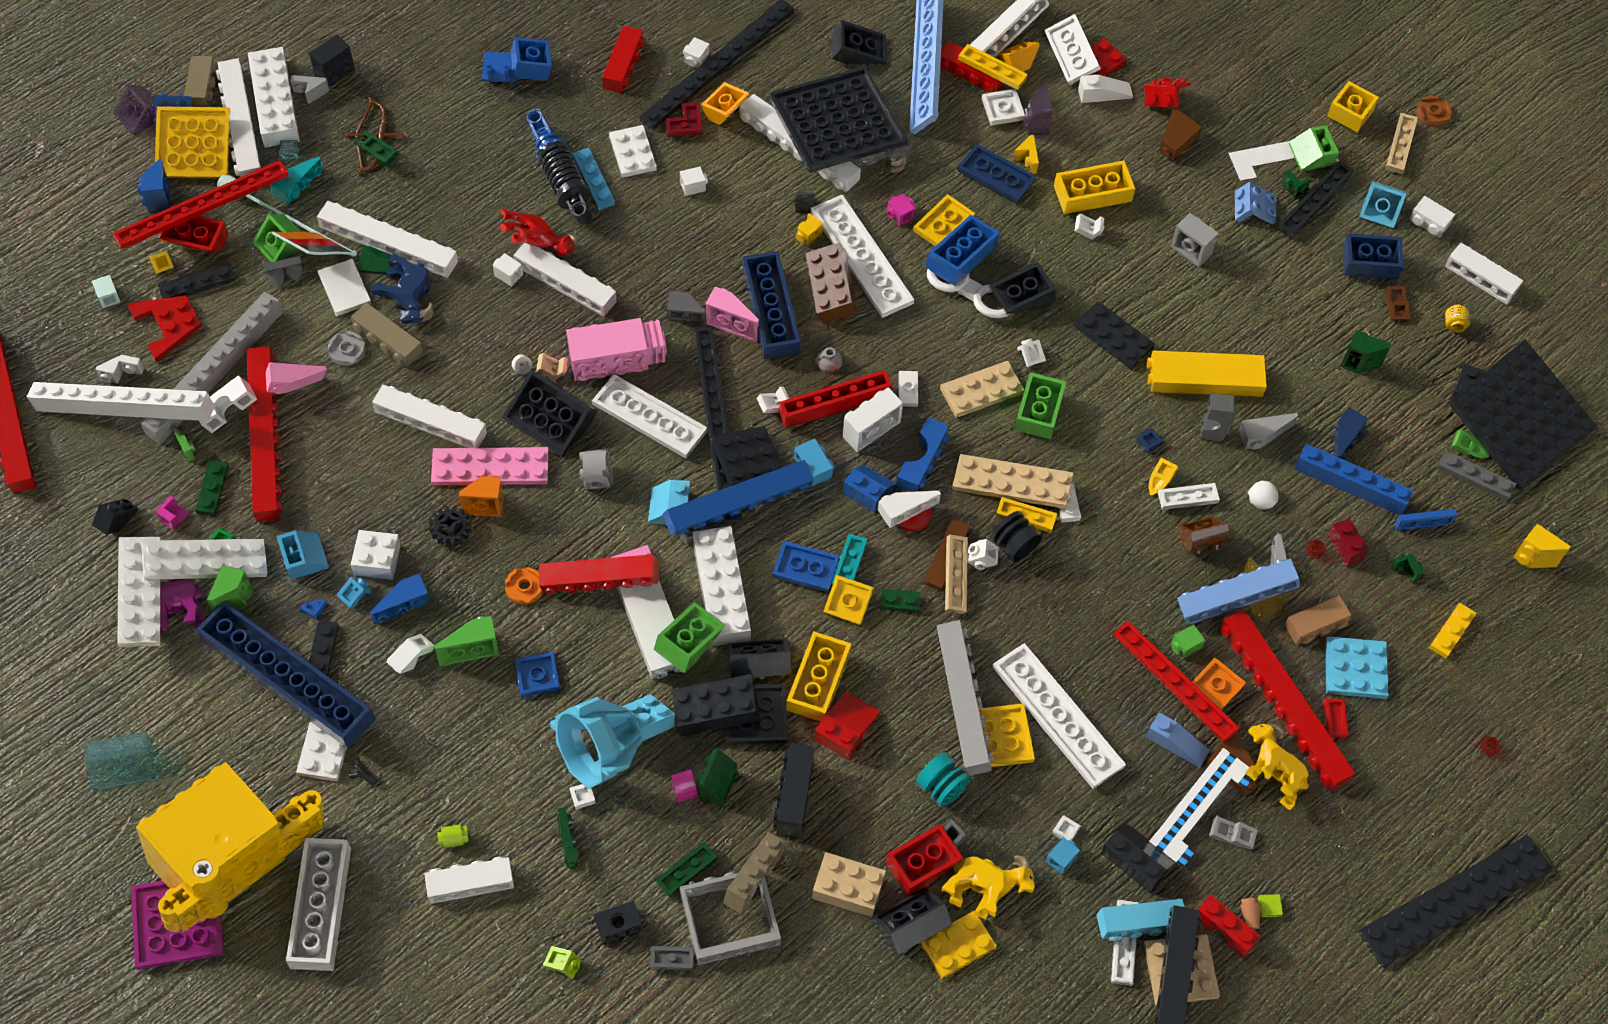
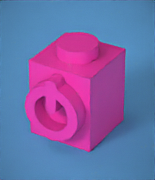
M902 193L888 201L887 215L898 226L914 219L916 206L911 198L905 197Z

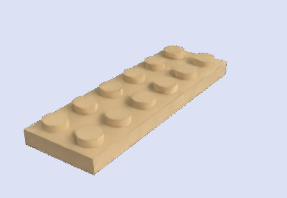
M960 454L952 488L955 491L997 498L1003 497L1015 501L1066 509L1073 472Z

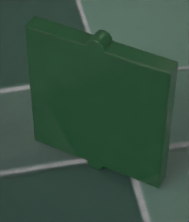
M362 246L360 256H358L357 271L387 274L388 269L391 267L388 261L392 255L371 246Z

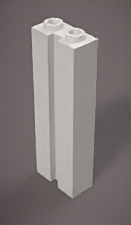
M660 582L649 587L636 585L632 588L617 587L651 679L664 678L668 675L667 672L672 670L674 672H682L653 650L658 634L674 621Z

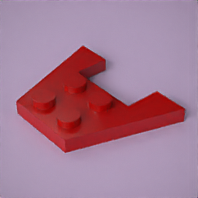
M187 296L127 303L135 321L153 314L165 337L148 344L155 362H158L202 327Z

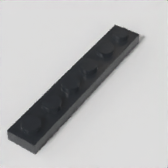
M1339 161L1278 224L1277 229L1292 239L1348 180L1354 170Z

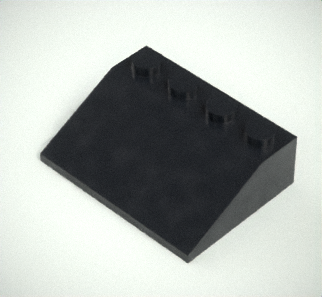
M531 369L502 418L563 457L590 426L598 410L541 373Z

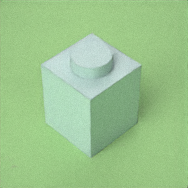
M110 275L92 281L102 308L120 303Z

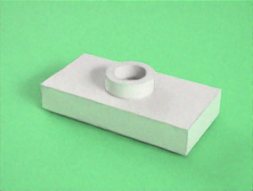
M899 371V399L903 402V406L918 407V371Z

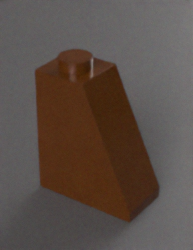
M1174 108L1159 152L1173 162L1200 137L1202 126L1177 108Z
M1235 734L1227 742H1222L1208 759L1205 768L1209 767L1223 748L1247 766H1255ZM1260 775L1255 781L1252 779L1246 788L1242 787L1232 778L1228 784L1246 796L1249 791L1254 792L1259 786L1260 782L1257 780Z

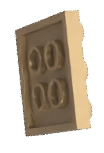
M1207 934L1196 935V938H1199L1197 951L1194 950L1193 959H1196V966L1194 972H1191L1190 980H1193V989L1191 993H1188V1002L1219 999L1220 994ZM1166 939L1149 940L1143 943L1155 1006L1158 999Z

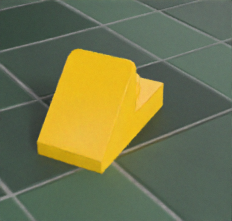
M1030 135L1016 148L1013 160H1025V166L1029 168V172L1037 174L1039 162L1034 135Z

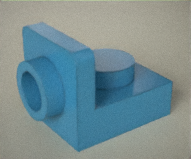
M350 577L337 593V596L349 608H354L365 593L371 594L372 590L368 587L369 583L363 578Z

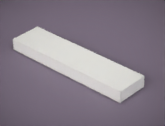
M1117 900V906L1139 904L1138 902ZM1129 936L1114 941L1111 983L1133 985L1136 938L1131 939Z

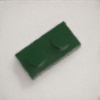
M881 589L880 610L919 613L920 592Z

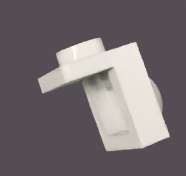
M1079 214L1076 218L1074 231L1093 240L1104 231V218L1100 217L1095 221L1083 214Z
M779 387L776 393L760 394L757 397L763 413H779V402L789 399L784 387Z

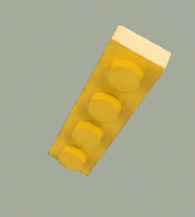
M969 44L966 45L958 57V60L1017 90L1027 79L1028 74Z

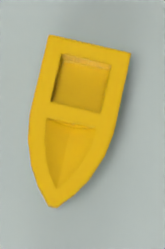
M1160 458L1149 480L1150 495L1158 493L1159 490L1164 489L1167 484H1170L1178 470L1177 465Z

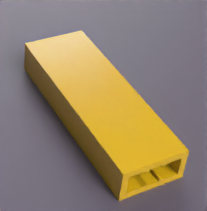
M1152 351L1151 358L1147 359V369H1150L1148 385H1151V392L1208 395L1212 393L1263 397L1267 387L1264 355Z

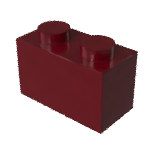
M1348 518L1332 525L1328 537L1346 567L1363 561L1369 549L1351 519Z

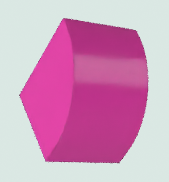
M691 769L671 775L672 787L678 803L698 797Z

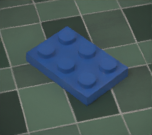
M783 541L772 577L829 593L840 556Z

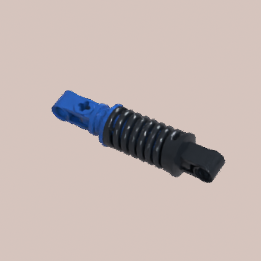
M533 109L527 114V120L537 140L536 158L547 176L557 198L558 205L563 209H570L579 224H588L592 219V213L586 203L590 196V190L585 185L578 171V167L568 150L567 142L561 140L553 132L540 110Z

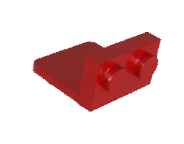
M1171 78L1152 80L1151 84L1145 85V106L1179 107V89L1191 86V81H1186V78H1177L1175 81H1171Z

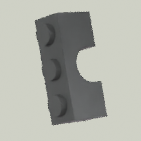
M1211 393L1207 405V414L1204 413L1201 421L1200 439L1223 441L1225 434H1229L1230 425L1233 423V415H1236L1237 411L1234 396Z

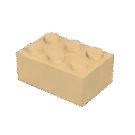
M825 852L813 888L812 899L873 917L884 883L886 870Z

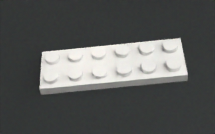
M615 374L612 375L592 400V405L684 458L689 456L707 433L706 426Z
M119 537L118 647L160 646V579L144 580L141 547L142 541L160 540V537Z
M264 539L142 541L141 544L144 580L217 578L222 565L244 570L247 577L267 576Z

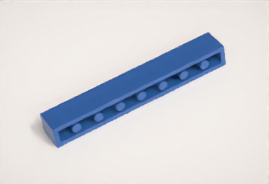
M802 460L667 509L662 515L670 534L681 536L688 533L690 528L695 527L696 530L703 528L707 522H719L724 519L723 516L730 514V517L740 514L742 509L747 508L749 511L758 507V503L764 502L768 504L775 501L777 496L781 495L784 498L793 494L792 491L796 489L799 492L806 490L814 480L806 461Z

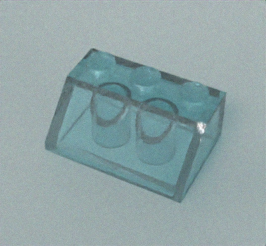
M146 731L83 743L85 765L92 790L155 779L152 740Z

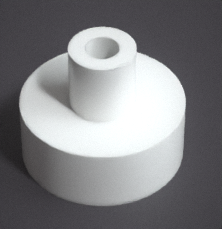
M517 355L512 361V368L518 374H527L532 368V361L525 355Z

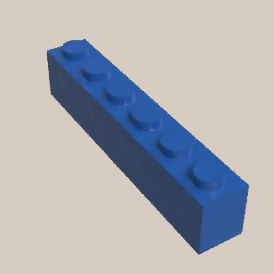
M1309 444L1305 445L1295 466V470L1398 515L1403 514L1414 491Z

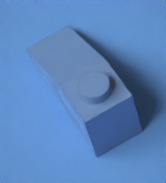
M1160 712L1150 726L1146 736L1147 739L1199 768L1210 751L1179 723Z

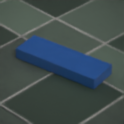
M1456 509L1399 515L1395 522L1396 530L1451 525L1457 516Z

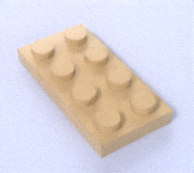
M1008 361L940 385V390L955 418L1024 393V389Z

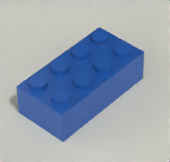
M970 215L929 251L925 268L955 286L996 248L1000 232Z

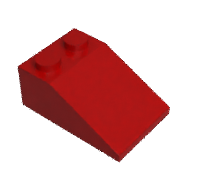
M845 692L815 729L814 740L849 760L881 711Z
M941 824L889 852L885 863L907 897H909L963 860V857Z

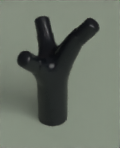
M356 759L355 768L358 772L349 774V778H362L374 786L378 779L367 772L361 765L360 760Z

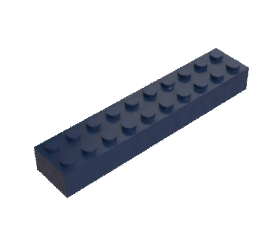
M225 601L196 629L204 643L347 749L376 720L369 706Z

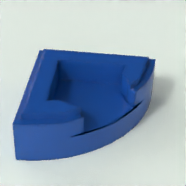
M317 599L304 603L299 609L300 612L317 620L328 603L326 600Z

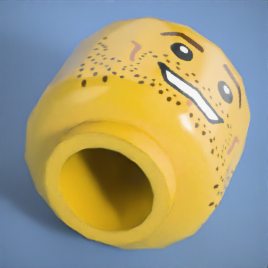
M1454 305L1448 308L1445 312L1446 327L1456 333L1467 329L1470 325V312L1468 308L1462 305Z

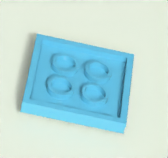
M1327 636L1325 639L1326 694L1387 699L1386 642Z

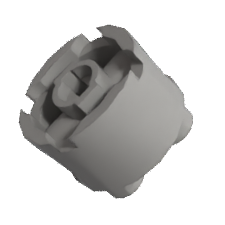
M608 449L580 452V462L583 463V469H580V479L584 480L585 489L612 487L613 468L609 462L611 456Z

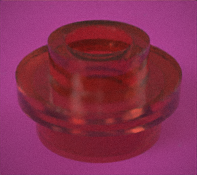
M1314 539L1308 542L1306 552L1313 558H1321L1326 552V547L1321 540Z
M1485 737L1480 742V750L1484 755L1493 757L1500 752V742L1495 737ZM1486 745H1490L1493 750L1489 749Z

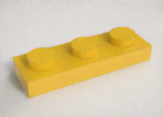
M1001 497L996 517L1004 519L1009 514L1020 511L1024 518L1030 521L1029 525H1034L1039 530L1052 533L1057 513Z
M1459 602L1429 649L1446 659L1477 613Z

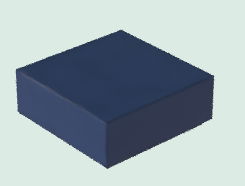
M1152 428L1136 439L1147 454L1162 446L1164 442Z

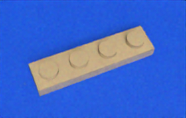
M1404 113L1400 114L1385 170L1403 174L1418 117Z
M947 536L945 611L961 614L967 612L968 537Z

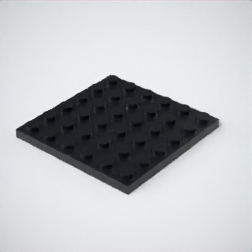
M866 66L769 93L768 98L809 173L901 147L908 143L907 137Z
M1526 339L1447 402L1508 478L1516 483L1515 486L1519 491L1525 489L1597 427Z

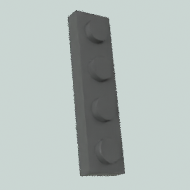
M1446 450L1437 466V469L1505 501H1508L1516 483Z

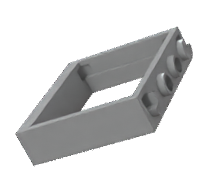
M729 872L719 878L708 877L698 883L691 881L689 884L680 887V895L697 965L781 945V937L765 876L758 886L770 933L704 949L700 947L688 898L725 890L738 873Z

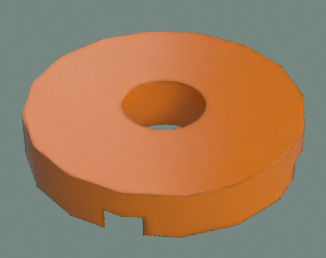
M530 567L513 570L505 580V591L508 598L519 605L535 603L544 592L539 587V572ZM524 582L530 584L527 589H521L519 586Z

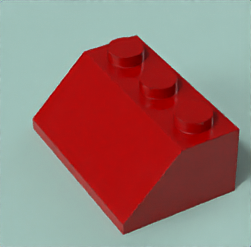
M198 216L162 232L159 240L212 253L223 248L229 233L225 221Z

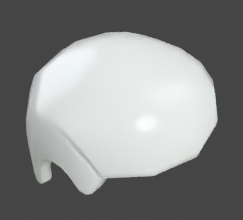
M1269 481L1257 482L1248 491L1250 503L1258 509L1266 510L1272 508L1278 501V491L1274 484Z

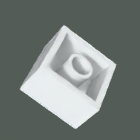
M359 530L351 561L354 575L393 580L401 547L398 534Z

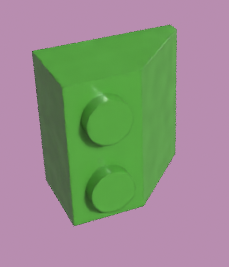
M269 213L255 236L253 244L270 262L286 259L297 252L299 248L273 235L272 232L301 231L285 214Z
M224 565L221 566L207 599L212 612L224 601L236 610L246 605L247 600L252 597L253 588L245 571Z

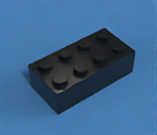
M751 674L672 690L675 724L681 736L761 721L756 683Z
M790 743L789 751L785 750L784 766L780 778L781 783L777 795V808H775L773 828H777V836L801 839L814 765L815 747Z

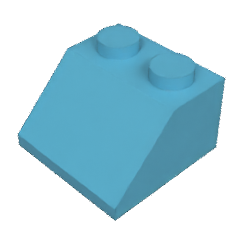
M1372 181L1359 217L1394 228L1407 192Z
M669 480L653 487L648 523L666 524L662 514L667 509L689 502L690 481Z

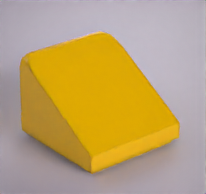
M167 251L149 257L156 274L174 268Z

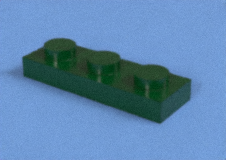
M209 460L195 509L196 514L216 516L229 469L228 462Z
M703 842L657 878L655 883L670 898L680 890L681 886L689 883L714 863L718 856Z

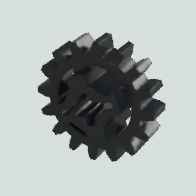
M446 506L445 511L439 508L438 515L432 514L433 519L429 520V531L432 539H436L437 544L444 542V546L447 547L448 543H451L455 547V542L458 541V543L462 544V538L468 539L467 533H471L470 526H472L471 519H469V514H464L462 508L457 511L456 506H453L452 509Z

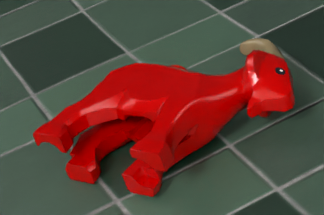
M505 209L500 210L504 220L512 219L520 222L511 221L500 225V229L504 233L509 231L520 233H512L511 240L514 244L526 243L536 247H553V249L557 250L559 256L569 255L574 252L577 239L572 235H566L563 238L558 237L541 217Z

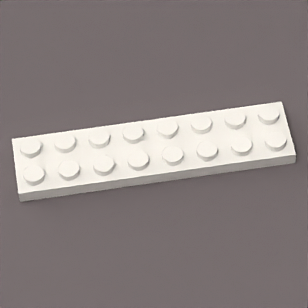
M843 195L811 208L812 215L823 222V231L832 244L841 243L847 253L851 273L882 318L914 304V298Z
M1025 643L993 664V669L1021 703H1024L1026 709L1092 789L1125 768L1126 764Z

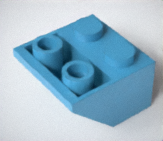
M295 530L276 536L290 580L329 568L317 533Z

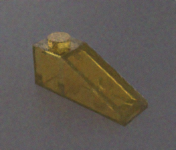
M1252 557L1248 558L1246 562L1245 572L1250 573L1259 568ZM1278 594L1252 603L1250 606L1253 614L1259 617L1262 622L1281 612L1285 602Z

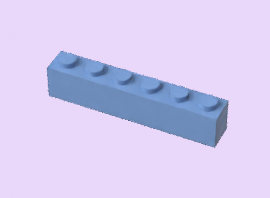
M1283 559L1273 565L1259 567L1256 571L1241 573L1235 578L1221 580L1218 584L1203 586L1200 590L1192 593H1183L1177 599L1188 626L1299 588L1300 581L1292 560Z

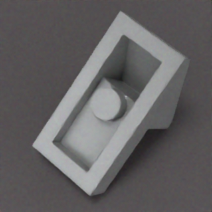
M291 76L290 81L293 92L305 93L308 104L329 92L327 78Z

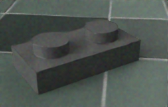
M651 946L650 969L693 971L694 947Z

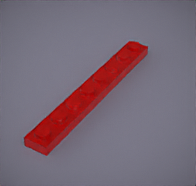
M1129 621L1113 632L1114 637L1223 743L1239 732V727Z

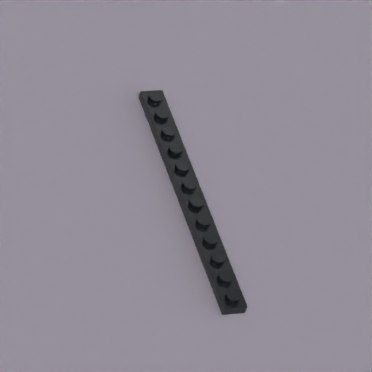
M784 0L777 1L640 116V121L654 130L678 110L683 103L690 100L794 12V7Z
M712 326L694 327L693 334L716 491L728 488L729 484L711 441L712 436L728 433ZM730 514L723 516L724 519L721 520V525L741 524V514L730 517Z

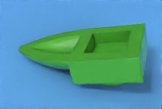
M172 427L187 461L194 460L193 451L196 450L192 441H187L185 435L175 427Z
M1462 429L1457 431L1451 447L1465 456L1489 457V453L1475 437Z

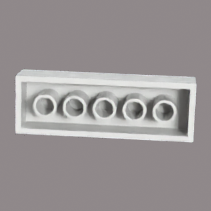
M283 47L249 52L250 71L264 147L300 142Z
M731 526L692 532L704 608L726 625L713 641L711 647L727 645V643L751 641L750 623Z
M305 838L286 962L290 969L334 971L351 854L348 840Z

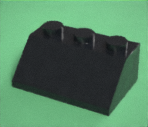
M787 638L727 643L731 678L749 674L756 679H765L767 676L783 678L792 674Z
M1127 823L1116 830L1104 844L1101 851L1104 857L1149 893L1153 891L1176 863Z
M926 887L872 917L888 946L898 955L952 925L945 903Z

